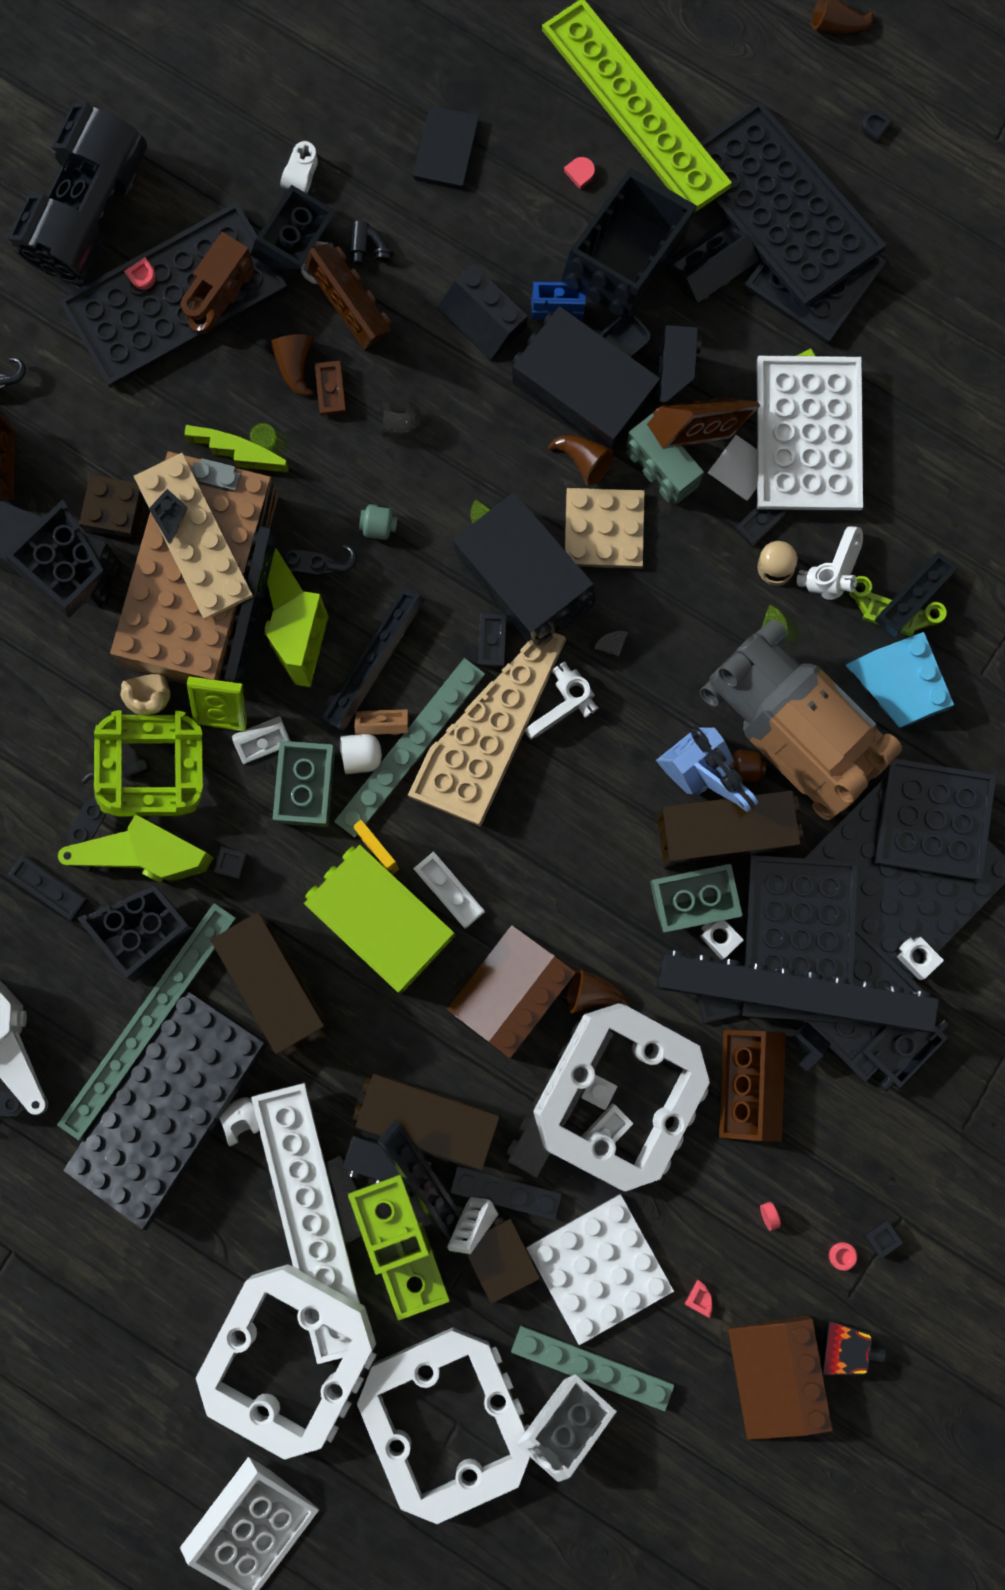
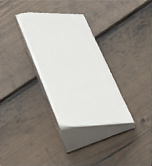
M280 716L232 735L233 743L243 764L278 751L280 741H290Z

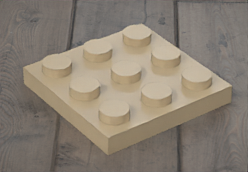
M567 488L565 551L579 567L642 569L644 490Z

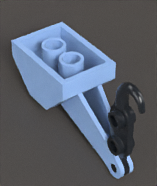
M693 727L688 735L656 760L665 773L687 794L693 795L696 793L699 795L707 788H710L739 805L746 812L758 804L756 797L742 784L743 779L734 769L730 770L729 765L734 760L724 739L715 728Z

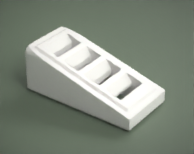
M475 1197L469 1199L447 1246L449 1251L472 1253L498 1216L494 1205L489 1199Z

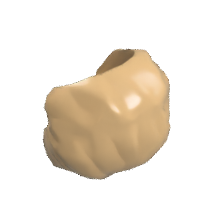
M151 674L128 678L123 681L120 695L126 707L138 715L156 714L166 707L170 699V690L164 675Z

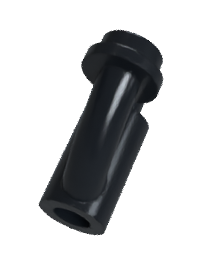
M365 221L352 222L350 254L353 255V264H363V257L368 254L369 238L377 246L374 252L376 260L383 263L390 262L394 252L388 249L380 233Z

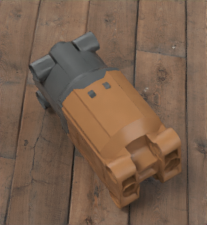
M772 619L755 634L751 635L709 677L710 681L701 688L700 695L707 704L713 707L718 706L725 700L744 719L743 731L745 736L802 794L808 795L814 801L813 809L817 815L825 820H831L838 813L843 812L867 788L868 782L872 778H876L900 754L902 745L894 736L890 734L883 735L876 728V723L818 665L803 663L800 665L780 645L788 636L786 628L779 621Z

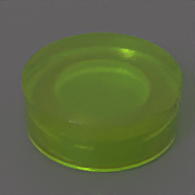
M257 424L250 432L251 442L268 450L276 443L277 436L275 430L269 424Z

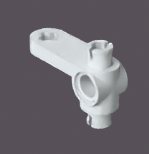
M847 527L833 563H824L818 567H812L809 571L800 570L799 574L801 575H797V585L799 587H807L810 593H820L823 598L829 600L838 598L844 591L854 592L857 578L855 575H851V572L862 547V529L860 527Z
M562 662L560 667L556 666L552 670V673L559 680L555 685L562 693L565 701L525 729V733L530 740L536 738L578 708L584 718L590 716L591 712L593 714L598 710V706L592 701L595 694L590 689L589 683L582 678L577 669L571 671L566 662ZM573 686H579L583 689L584 694L579 698L571 696L569 690Z

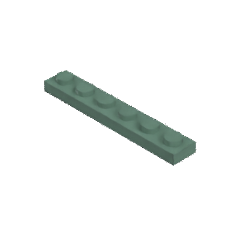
M522 1325L519 1327L511 1349V1353L571 1376L576 1374L584 1381L662 1411L666 1410L674 1384Z

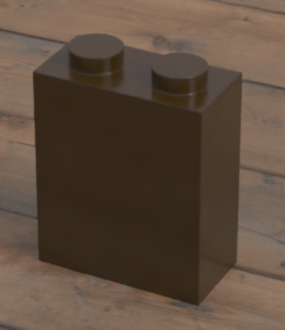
M504 1216L496 1218L472 1253L467 1254L491 1304L540 1279L511 1217L507 1219Z

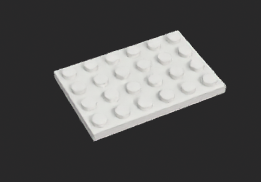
M758 356L757 402L760 404V407L757 409V509L862 510L861 357Z

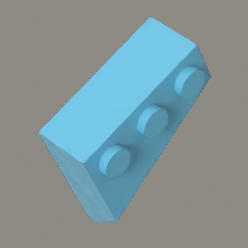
M924 632L877 649L845 665L861 681V685L866 691H869L878 701V705L898 728L944 712L954 705Z

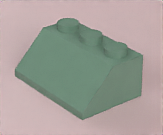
M731 864L650 881L655 908L663 933L742 917Z

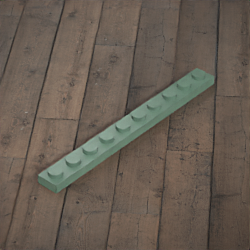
M215 903L211 906L57 1124L60 1128L77 1140L83 1138L185 990L189 988L215 951L210 940L230 929L237 920L235 917Z

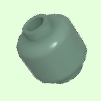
M370 504L366 507V510H361L359 530H363V535L367 538L386 540L389 538L390 532L396 531L397 517L392 516L393 511L390 507Z

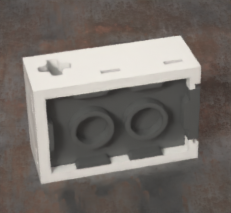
M575 1374L562 1381L517 1445L557 1482L571 1477L616 1411Z

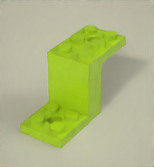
M398 1175L349 1193L348 1196L375 1274L382 1273L398 1321L450 1302L423 1223L418 1224L402 1177ZM387 1203L390 1205L392 1214L389 1218L381 1219L377 1216L376 1207L378 1204ZM409 1278H420L423 1283L422 1289L418 1292L410 1291L407 1287Z

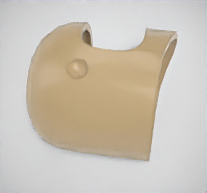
M774 541L766 545L760 554L757 566L760 577L766 583L773 586H781L789 582L797 565L796 551L790 544L783 541ZM767 573L770 576L778 578L785 577L789 574L790 576L782 581H772L769 580L765 576V574Z

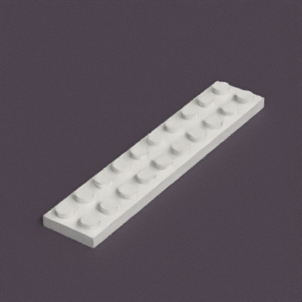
M302 1083L252 1096L293 1267L360 1303L306 1084ZM308 1309V1315L312 1319L320 1318L319 1312L316 1309ZM322 1324L317 1330L309 1331L317 1364L343 1358L352 1339L325 1324Z

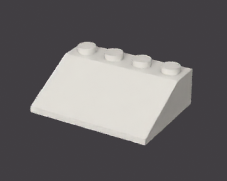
M248 1457L180 1549L189 1566L231 1590H260L319 1509L271 1470Z

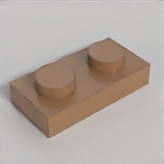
M408 709L355 712V735H398L400 733H408Z

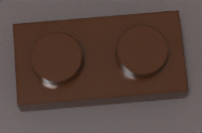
M341 362L315 363L320 415L346 413Z

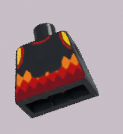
M825 1318L820 1356L822 1374H867L869 1362L884 1363L886 1349L885 1347L871 1345L872 1335L869 1332Z

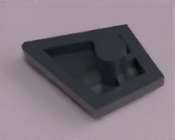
M166 489L150 506L149 510L167 542L171 544L188 507Z

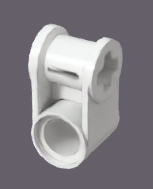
M307 141L296 144L288 165L283 171L281 187L289 189L292 184L303 192H308L318 164L313 144Z

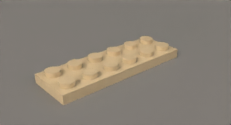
M183 453L135 475L134 478L149 508L166 489L188 507L173 542L169 544L165 537L164 539L203 619L207 620L252 598L253 595Z

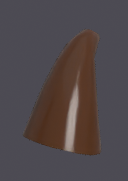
M818 0L812 15L811 25L814 30L856 33L866 30L873 23L874 12L860 15L843 0Z
M293 334L271 340L278 368L292 392L302 397L314 395V392L307 387L304 381L305 361L314 337Z
M561 435L555 438L548 447L549 451L556 449L565 451L575 462L587 486H592L605 477L614 457L612 449L576 435Z
M580 969L570 981L567 992V1006L570 1013L596 1007H609L618 1003L630 1007L627 996L617 986L597 975Z

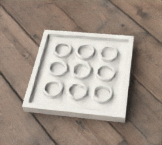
M621 1194L526 1247L579 1345L674 1292Z

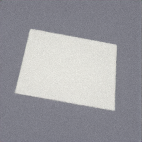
M735 435L708 473L748 501L757 488V449Z

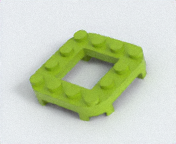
M118 710L111 712L110 716L103 719L99 725H96L94 731V795L102 812L115 816H135V814L138 816H181L193 813L197 809L203 790L202 730L193 719L185 715V712L175 711V715H122V711ZM122 743H175V787H122Z

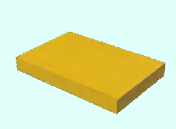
M362 820L358 821L353 827L358 836L384 868L393 875L399 870L395 860Z

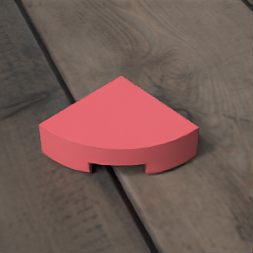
M697 1279L685 1305L710 1318L712 1298L707 1287Z

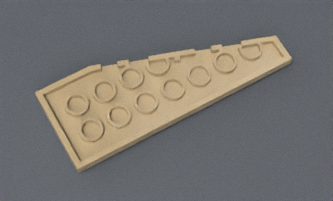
M554 633L553 638L546 645H539L535 649L529 642L526 643L520 650V654L502 669V673L496 680L489 683L465 709V713L459 720L452 724L446 730V734L430 747L409 791V798L481 827L566 642L565 636Z

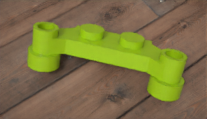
M865 576L856 577V587H859L862 592L860 593L855 589L854 592H849V594L864 614L862 619L877 624L875 622L876 617L892 600L872 593L871 581ZM939 602L929 604L924 610H920L900 633L912 636L916 630L941 623L947 614L945 606ZM930 613H933L936 616V619L932 618L930 616Z

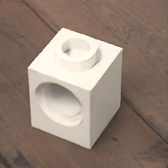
M725 920L708 923L701 928L704 933L700 938L721 960L728 956L743 941ZM716 929H721L726 933V941L723 944H719L713 939V932Z
M910 937L900 946L899 949L902 952L897 956L919 980L925 979L944 961L922 937L914 940ZM915 949L922 951L924 954V960L921 964H917L912 958Z

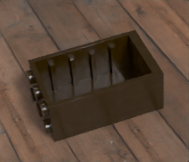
M792 791L754 795L758 804L748 812L728 799L662 807L657 815L663 868L750 858L751 855L768 856L791 852L800 845V840H803L802 825L797 824L796 813H799L798 798L793 797Z
M257 912L210 940L276 1055L291 1057L304 1049L302 1044L305 1042L315 1043L327 1036L326 1030L330 1028L328 1022L267 917Z
M378 1073L366 1078L362 1093L366 1094L364 1102L357 1104L353 1120L357 1121L356 1128L382 1136L394 1121L402 1123L418 1149L482 1170L500 1114Z

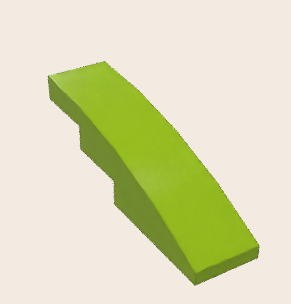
M186 425L185 437L188 443L207 444L212 455L234 457L237 468L288 473L286 460L260 445L214 429Z

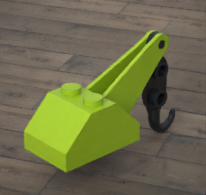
M342 546L350 554L349 560L345 563L335 562L322 553L297 549L279 553L275 548L267 582L274 611L271 621L268 620L266 622L265 636L268 637L270 647L273 648L277 659L295 685L311 687L329 616L321 595L303 592L292 573L311 576H322L334 572L345 573L351 570L357 562V553L351 546Z
M94 772L85 775L82 783L86 784L90 779H94ZM95 796L83 805L68 832L69 846L63 847L58 853L59 861L66 866L144 868L142 874L159 883L163 879L173 882L206 872L214 858L136 814L127 828L128 831L93 840L106 816V813L101 811L100 806L96 802Z

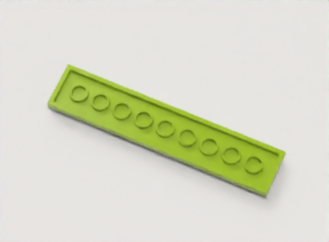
M585 0L577 1L542 25V31L669 190L697 205L696 212L731 188L732 182Z

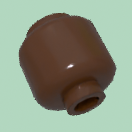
M737 750L733 753L732 758L734 762L729 765L730 770L734 769L741 776L743 785H756L760 779H764L766 760L757 751Z

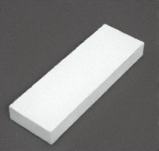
M434 851L414 868L416 873L465 929L485 913L484 909Z

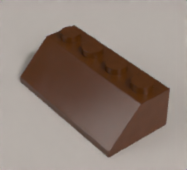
M714 398L710 401L701 402L699 400L688 404L663 405L654 411V416L647 425L663 449L730 439L760 407V404L757 401Z
M723 1030L719 1138L782 1141L786 1033Z

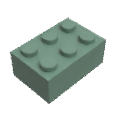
M652 413L629 432L626 453L634 463L638 461L644 468L643 473L650 482H656L660 487L659 492L666 501L669 502L671 500L674 505H677L699 487L704 471L682 446L667 449L661 447L647 425L654 416Z
M280 741L273 821L276 824L329 827L335 748L333 745Z

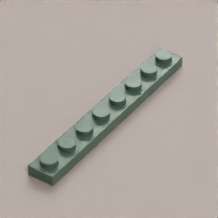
M464 658L410 725L408 733L403 734L380 763L379 767L375 769L334 822L356 839L358 834L353 828L354 825L360 820L365 825L368 824L484 678L485 673Z

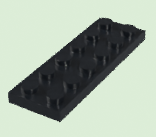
M260 526L259 531L254 533L252 546L255 547L253 557H249L246 565V572L249 573L247 585L253 597L242 602L241 609H237L234 616V624L237 625L235 635H231L229 638L227 649L231 652L229 660H225L221 672L225 682L244 684L280 531Z

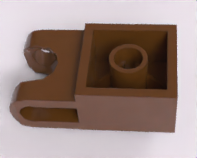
M221 232L193 272L195 280L181 300V308L187 316L188 325L192 331L198 334H206L213 328L228 305L237 300L240 294L239 289L244 282H249L254 274V265L248 247L224 232ZM192 301H194L193 304H192L191 309H189V307H188L189 303H191ZM206 316L207 320L204 324L198 325L195 323V320H201Z

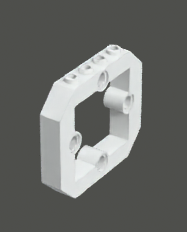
M620 1003L583 1015L533 1111L543 1148L624 1192L660 1180L662 1175L666 1174L671 1166L670 1159L674 1151L678 1150L682 1145L683 1134L687 1126L693 1123L696 1116L695 1110L699 1102H702L708 1093L707 1087L710 1081L700 1046ZM609 1029L634 1042L632 1050L638 1060L650 1065H656L663 1059H666L683 1069L664 1107L657 1110L654 1114V1127L634 1165L614 1155L616 1151L614 1141L602 1132L594 1131L587 1134L585 1138H582L559 1125L577 1089L587 1088L593 1083L595 1071L590 1064ZM652 1043L653 1052L651 1055L646 1056L645 1047ZM582 1067V1077L575 1080L573 1077L575 1069ZM673 1116V1125L670 1128L666 1129V1120L669 1117ZM603 1140V1149L595 1153V1144Z
M289 1264L250 1276L244 1283L196 1377L207 1416L282 1459L321 1449L326 1440L331 1443L339 1428L335 1426L338 1417L344 1418L351 1405L347 1399L351 1392L357 1393L364 1380L360 1377L363 1368L365 1367L369 1370L377 1355L372 1352L376 1341L365 1306ZM267 1293L299 1310L297 1315L298 1322L304 1329L314 1331L319 1329L322 1324H325L352 1339L336 1372L331 1374L321 1388L322 1399L306 1429L278 1414L280 1405L277 1398L268 1393L261 1394L253 1400L222 1383L235 1354L247 1350L256 1339L257 1329L252 1321ZM308 1309H316L319 1312L320 1318L312 1319L308 1315ZM240 1330L244 1332L246 1341L238 1340L235 1336V1331ZM331 1384L341 1386L343 1394H335L331 1390ZM258 1406L266 1407L269 1411V1416L261 1415L258 1411Z
M456 1328L448 1329L373 1363L357 1403L400 1509L435 1524H439L518 1488L530 1458L517 1445L530 1425L524 1426L520 1415L524 1414L518 1398L513 1400L509 1391L513 1388L507 1372L502 1374L498 1364L502 1362L497 1347L491 1348L488 1341ZM469 1355L485 1393V1409L490 1415L495 1417L510 1455L484 1467L474 1459L463 1460L457 1467L455 1480L422 1494L407 1460L411 1449V1438L403 1430H395L380 1394L410 1380H414L420 1387H431L438 1380L440 1367ZM422 1365H429L433 1369L434 1374L430 1378L420 1376L418 1369ZM500 1394L504 1396L506 1402L502 1407H494L490 1402L491 1397ZM393 1440H400L403 1442L405 1449L398 1453L394 1452L390 1448V1443ZM467 1469H471L476 1472L477 1478L474 1481L468 1482L463 1479L462 1473Z

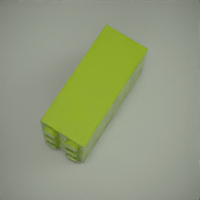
M361 845L357 848L352 846L342 856L344 862L338 868L333 866L324 875L326 881L319 888L315 885L305 895L307 901L304 904L399 994H402L450 943L455 934Z

